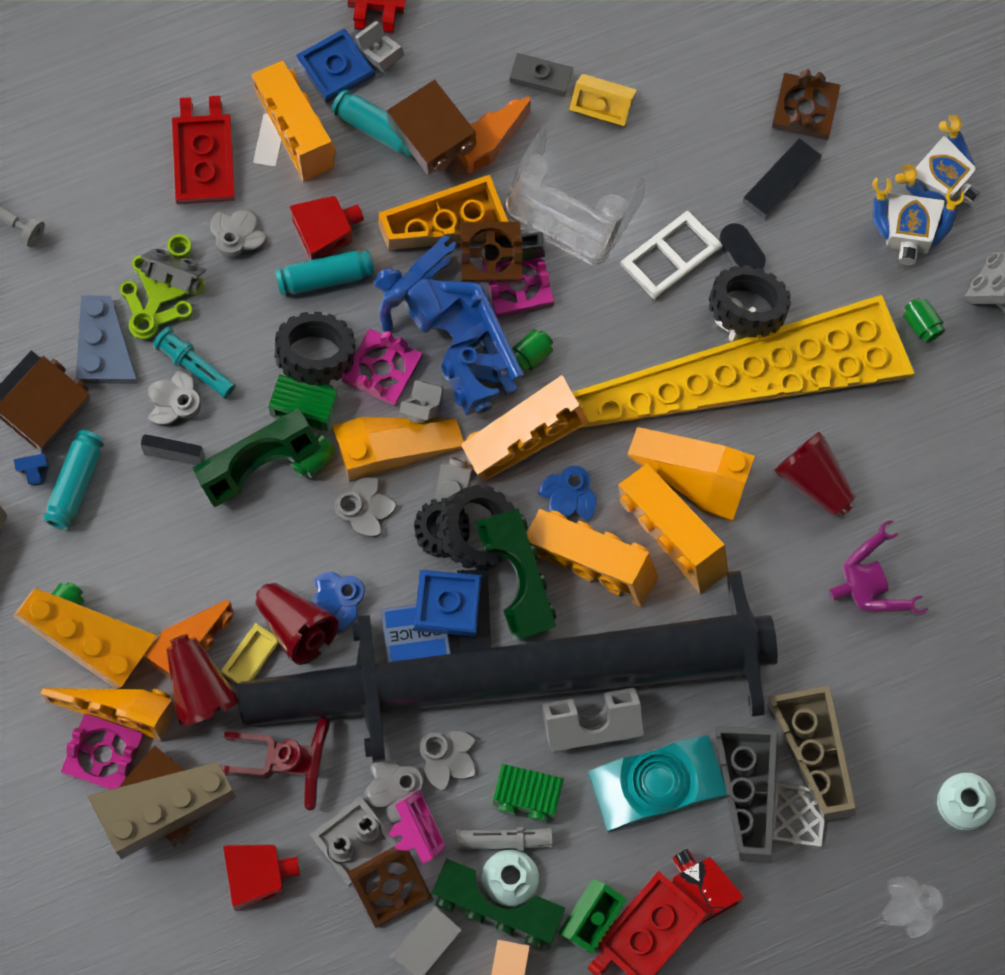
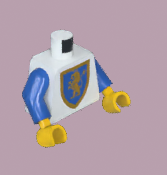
M949 115L948 119L951 122V127H949L947 121L939 123V130L943 133H948L949 136L947 138L943 136L916 168L910 164L901 166V170L905 174H896L895 181L898 184L906 183V189L912 196L944 200V206L948 204L946 192L949 188L952 187L949 197L953 201L961 197L963 190V201L971 207L982 192L970 184L975 175L976 168L964 137L959 131L961 119L956 115Z
M875 178L872 182V188L877 192V196L873 199L872 221L880 236L886 239V246L889 249L900 250L899 262L904 265H914L917 261V253H928L931 246L939 245L951 231L958 211L956 205L960 204L964 199L963 190L960 199L953 201L949 197L952 187L949 188L946 192L948 204L944 206V200L889 193L892 188V182L888 178H886L885 189L879 190L877 187L878 178Z

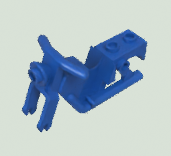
M443 236L410 267L404 276H402L401 271L393 270V268L384 269L377 274L374 286L385 292L378 310L381 327L384 332L392 331L391 309L399 306L404 301V309L422 332L427 333L432 328H440L450 333L454 342L448 348L441 364L443 375L447 380H450L454 389L455 401L458 406L462 407L465 415L475 412L482 414L493 408L499 395V390L487 388L477 380L487 381L492 385L500 383L507 397L516 393L517 387L514 381L523 379L524 374L483 287L478 283L430 280L448 266L450 257H445L451 254L456 246L455 242L446 247L444 244L448 242L450 237ZM481 343L486 354L477 353L474 348Z

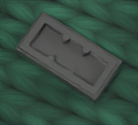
M517 53L509 82L565 97L573 67Z

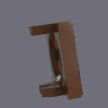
M809 69L800 72V76L784 73L772 128L829 140L841 85L826 82V77L822 72H818L816 76H813ZM806 88L804 96L798 100L787 98L788 94L794 89ZM814 90L824 95L828 107L817 105L813 99ZM804 101L809 102L813 105L814 111L810 114H803L798 110V104ZM785 108L794 110L796 115L789 117ZM819 115L825 118L816 123L812 117Z
M520 221L460 222L462 282H522L523 250ZM495 231L505 235L513 248H502L495 242ZM481 232H485L486 242L480 248H469L473 238ZM486 246H495L499 250V257L496 260L488 261L483 257L482 250ZM470 258H480L486 264L487 273L475 268ZM502 258H513L506 269L496 273V264Z
M393 846L346 872L375 928L431 898V894L409 850H398ZM389 862L400 863L406 866L407 871L399 875L389 873L385 864ZM374 870H377L380 876L378 885L366 893L367 879ZM388 879H396L399 882L398 889L391 894L384 893L382 891L384 882ZM412 880L410 891L402 899L400 894L403 891L404 884ZM383 897L391 899L394 905L379 906L373 902Z

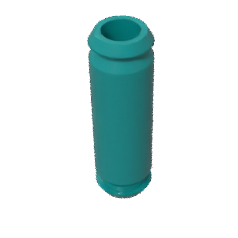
M343 90L338 94L332 105V111L335 116L340 115L343 121L399 154L405 153L406 158L413 157L388 124L387 112L357 94L351 95L350 90Z
M364 249V252L351 251L287 265L282 270L279 267L275 274L280 295L286 296L285 293L299 294L362 280L367 275L371 278L375 272L370 251Z
M80 430L75 434L77 439L70 446L46 506L47 513L43 514L44 521L52 527L67 530L72 526L71 521L77 515L100 457V447L104 446L103 438L91 431Z

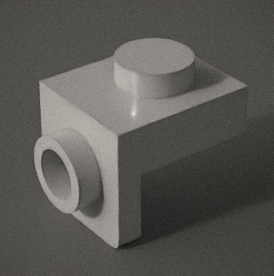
M378 21L373 22L355 36L366 60L381 71L392 66L405 55L402 47L385 35L382 25Z
M421 380L414 381L411 397L401 401L399 413L408 415V420L417 423H425L426 420L438 416L444 388Z
M450 457V460L444 459L440 467L434 499L441 501V498H448L458 491L469 487L473 466L467 464L468 460L460 457Z

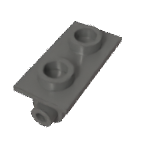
M159 248L152 249L141 256V259L146 260L141 267V272L145 273L146 277L166 283L169 274L173 275L171 286L189 293L191 291H198L200 280L196 278L207 270L199 267L198 263L194 260L186 258L177 259L170 256V252Z

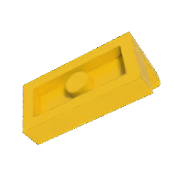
M582 74L575 84L569 110L625 126L637 90Z

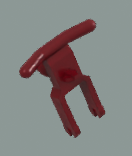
M326 718L318 721L311 746L300 745L297 741L291 739L277 743L270 735L226 731L223 738L227 741L268 745L263 769L220 765L226 776L268 779L274 774L305 776L304 807L309 811L314 810L317 804V784L322 751L330 722Z

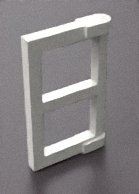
M687 210L621 261V266L655 300L708 257L718 252L722 248V244ZM685 224L708 245L706 249L687 263L664 241ZM655 247L678 268L676 272L658 286H655L634 264Z

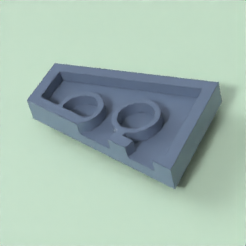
M81 295L76 378L83 383L138 384L112 297Z

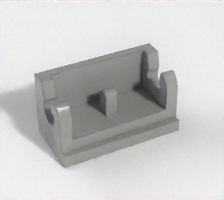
M435 906L430 907L389 958L410 975H425L459 934L461 929Z

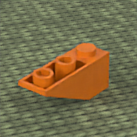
M529 96L521 100L514 99L505 108L497 112L490 111L484 114L480 120L470 124L476 131V145L467 155L458 156L468 174L493 163L530 114L531 99Z
M229 600L220 602L164 629L144 654L147 663L171 679L166 651L168 647L172 646L170 640L188 634L189 638L196 637L204 650L208 652L215 641L214 635L220 628L222 630L225 629L233 618L232 612L234 610Z

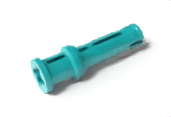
M169 326L158 334L153 342L155 350L163 351L172 359V363L175 366L183 365L202 382L220 394L222 398L226 399L231 395L236 384L195 353L194 347L190 342L185 343L173 333L174 330ZM169 344H173L176 349L172 348ZM199 367H202V368H203L204 370H206L209 374H211L214 378H216V381H214V380H213L212 378H210L207 374H205L203 371H201V370L199 369Z

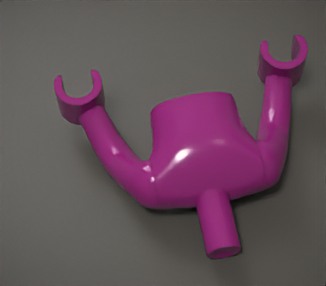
M888 520L881 524L878 533L862 544L843 563L842 569L846 583L829 589V594L833 601L851 594L857 608L861 611H909L916 616L927 612L928 608L919 611L914 606L916 600L923 598L921 595L910 600H874L879 595L889 591L886 577L878 561L860 564L885 540H891L898 535V533L888 535L885 532V526L892 524L894 521Z

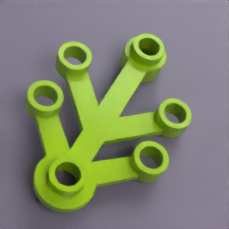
M176 234L167 242L168 252L171 253L170 256L180 260L183 258L187 259L192 253L191 242L185 235ZM178 247L185 248V251L182 253L175 252ZM138 255L132 260V267L134 272L140 276L149 298L145 309H143L137 297L139 291L135 282L130 280L124 281L120 285V293L122 298L127 300L133 314L129 320L130 333L139 340H148L156 335L159 326L176 319L188 321L193 315V310L189 302L180 301L174 308L157 313L161 304L187 295L189 292L173 286L169 288L173 277L171 274H169L166 283L157 281L156 284L154 279L146 277L145 273L136 267L139 262L146 261L141 259L142 255ZM200 276L196 279L200 280L201 285L197 292L191 291V295L198 296L205 290L204 281ZM128 287L134 288L131 294L124 293V290ZM181 308L189 309L186 314L178 313ZM142 323L149 324V327L147 329H139V326Z

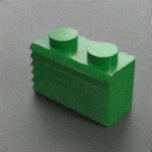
M279 374L269 402V412L272 417L280 419L300 408L310 427L328 431L339 399L338 391L331 384L322 385V382L316 383V385H308V382L302 381L300 383L294 381L292 376L287 377Z
M502 764L493 798V806H497V811L506 815L515 816L517 811L529 814L528 818L539 823H547L548 819L555 820L564 779Z
M592 879L558 934L579 949L595 953L594 948L599 947L598 942H601L602 937L606 936L605 931L609 930V925H613L612 920L616 919V914H620L619 909H622L623 904L627 903L626 898L605 883Z

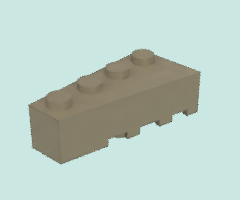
M830 685L767 697L768 706L823 820L828 821L855 816L856 807Z
M218 762L87 796L111 844L121 859L236 798Z

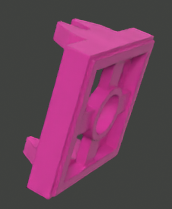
M542 258L522 260V264L530 266L538 274L529 277L522 274V279L526 283V287L522 291H513L509 287L510 282L496 284V282L487 283L497 318L554 305L549 274L546 272V263ZM511 261L497 263L496 273H499L503 267L509 266ZM482 262L483 272L487 273L486 264ZM540 284L537 294L527 301L525 294L528 292L529 287ZM508 292L517 298L518 303L507 301L499 294Z
M369 328L355 353L351 370L347 374L344 373L341 379L343 383L396 407L423 358V354L408 347V343L402 337L394 338L390 331L381 334ZM388 347L383 357L373 359L365 355L374 348ZM397 352L404 360V373L394 369L392 360ZM379 362H387L391 367V371L385 376H379L374 372V366ZM360 364L371 369L372 378L370 381L367 376H361ZM390 378L398 381V383L385 388L380 384L381 381H386Z
M84 713L79 728H75L72 732L71 743L68 742L67 757L61 773L107 790L118 788L131 771L144 734ZM107 731L103 742H99L94 746L83 742L85 738L94 732ZM116 735L120 736L125 743L124 756L116 754L112 746ZM102 746H107L112 750L111 759L105 763L97 762L94 757L95 751ZM79 752L91 756L94 764L90 773L86 772L82 767ZM113 763L118 765V771L114 774L100 777L104 767H108Z
M417 790L395 804L402 821L394 825L389 836L401 835L403 837V840L394 846L395 849L408 851L415 848L423 864L432 860L446 848L443 837L421 791Z

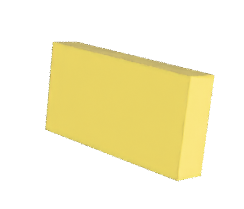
M255 623L220 671L221 674L235 686L243 681L255 680L279 647L278 640L274 634Z

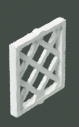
M776 783L773 841L787 842L793 845L822 847L824 820L814 807L816 805L815 801L811 803L804 795L806 792H810L809 788L803 785L794 786ZM782 790H795L797 794L788 799ZM780 795L785 803L777 808L778 796ZM799 797L807 805L800 812L792 804ZM787 806L795 814L788 821L780 814ZM811 810L817 819L808 825L802 815ZM777 816L779 820L782 822V825L775 830V822ZM799 819L805 828L796 834L790 824ZM820 822L817 836L812 827ZM786 828L793 837L790 839L783 838L777 834ZM808 831L814 838V841H803L799 837Z

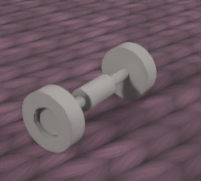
M0 207V220L11 227L17 226L22 229L20 242L27 247H33L41 238L45 229V223L34 217L25 225L19 221V217Z

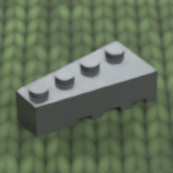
M714 726L740 861L772 863L778 750L777 729Z

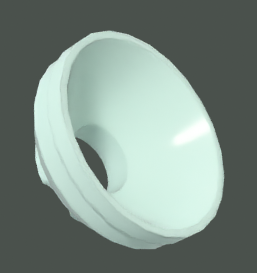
M960 773L950 777L943 783L937 796V805L942 818L949 825L959 830L971 831L983 827L991 819L996 806V798L991 785L985 779L973 773ZM966 789L975 791L979 798L978 804L973 807L964 805L961 801V792Z
M513 849L500 851L494 854L483 867L481 875L483 891L489 900L500 907H521L528 903L538 890L539 872L537 866L527 854ZM509 866L515 867L520 872L519 881L513 885H508L501 879L502 870Z

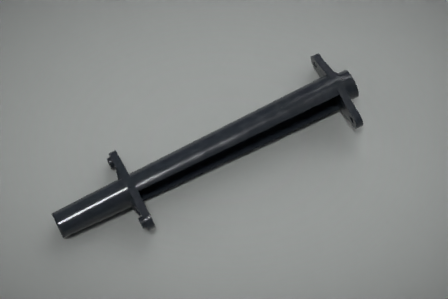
M740 570L727 572V587L732 614L729 616L376 664L371 618L370 615L358 616V623H352L354 642L360 641L356 665L240 682L237 684L239 714L245 726L363 715L370 734V738L364 739L366 758L372 757L373 763L386 762L381 712L742 675L750 716H764L765 706L760 666L775 665L778 662L776 632L771 615L753 616L746 598Z

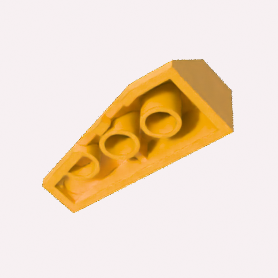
M359 417L332 425L349 482L462 449L461 444L464 442L456 418H432L426 420L425 423H417L408 420V418Z
M640 427L636 429L627 454L628 457L642 467L648 464L666 483L673 487L674 491L680 495L683 494L694 502L695 506L704 513L733 522L755 458L754 455L727 446Z
M42 688L40 693L45 702L143 733L146 737L160 742L163 740L175 710L173 701L169 699L170 695L157 689L148 692L140 689Z

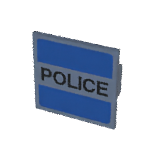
M416 604L381 609L388 662L450 654L448 636L442 633L414 631Z

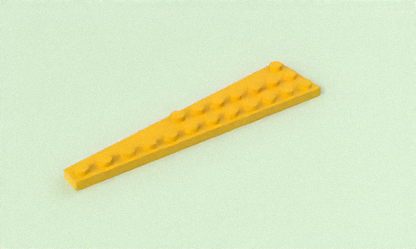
M882 295L780 326L779 331L776 333L770 332V335L766 337L761 335L745 337L572 393L589 422L580 427L584 428L910 379L914 377L915 373Z

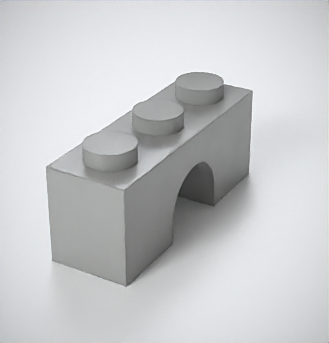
M635 688L604 693V708L598 715L593 717L579 715L573 698L543 703L546 737L550 751L565 752L577 747L599 746L605 742L628 741L635 737L644 736L641 705Z

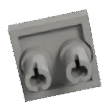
M994 251L986 259L985 266L979 275L972 280L970 288L964 296L970 304H996L1005 313V251Z
M361 796L310 834L311 839L348 887L352 885V882L346 872L397 844L395 839L389 836L388 830Z

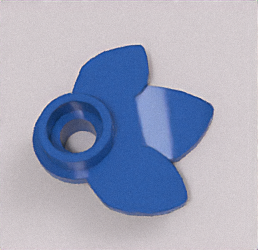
M570 466L562 474L546 477L540 484L538 494L542 497L550 498L549 512L551 510L557 511L566 518L576 512L586 521H589L595 512L596 496L589 488L590 476L584 468ZM573 475H577L581 479L580 484L576 487L571 486L569 483V479Z
M324 572L313 579L319 592L310 601L331 612L339 621L338 632L347 629L357 618V605L364 598L365 587L363 582L357 577H341L335 572ZM351 585L353 593L350 596H346L344 590L347 586Z

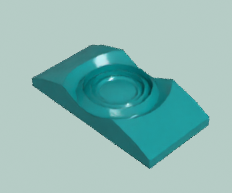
M708 735L674 742L657 750L624 757L588 771L607 832L727 796L725 783Z

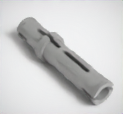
M517 826V829L456 830L457 850L517 849V851H524V849L552 848V828L523 829V826Z

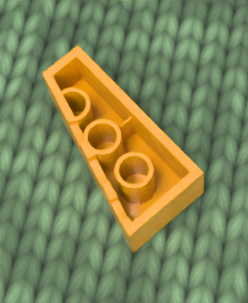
M490 174L378 213V225L388 250L434 246L443 236L450 237L444 245L453 242L458 244L460 243V222H509ZM495 231V237L505 236ZM485 232L475 236L471 242L485 241Z
M539 509L527 531L529 542L534 545L537 557L564 570L569 565L572 567V571L580 576V578L588 582L593 581L595 578L608 588V592L619 596L621 591L632 596V604L641 608L658 579L650 554L645 547L637 543L629 545L621 542L619 537L609 532L604 534L596 532L585 522L578 521L577 524L571 522L557 511L551 510L549 513Z
M37 588L29 593L13 615L19 622L114 689L122 687L157 637L155 634Z

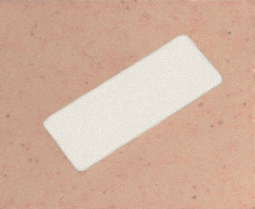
M265 113L263 114L253 163L276 166L281 138L268 114Z

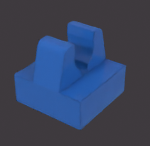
M43 453L13 459L16 472L25 471L29 485L43 483L40 468L49 466L47 454Z

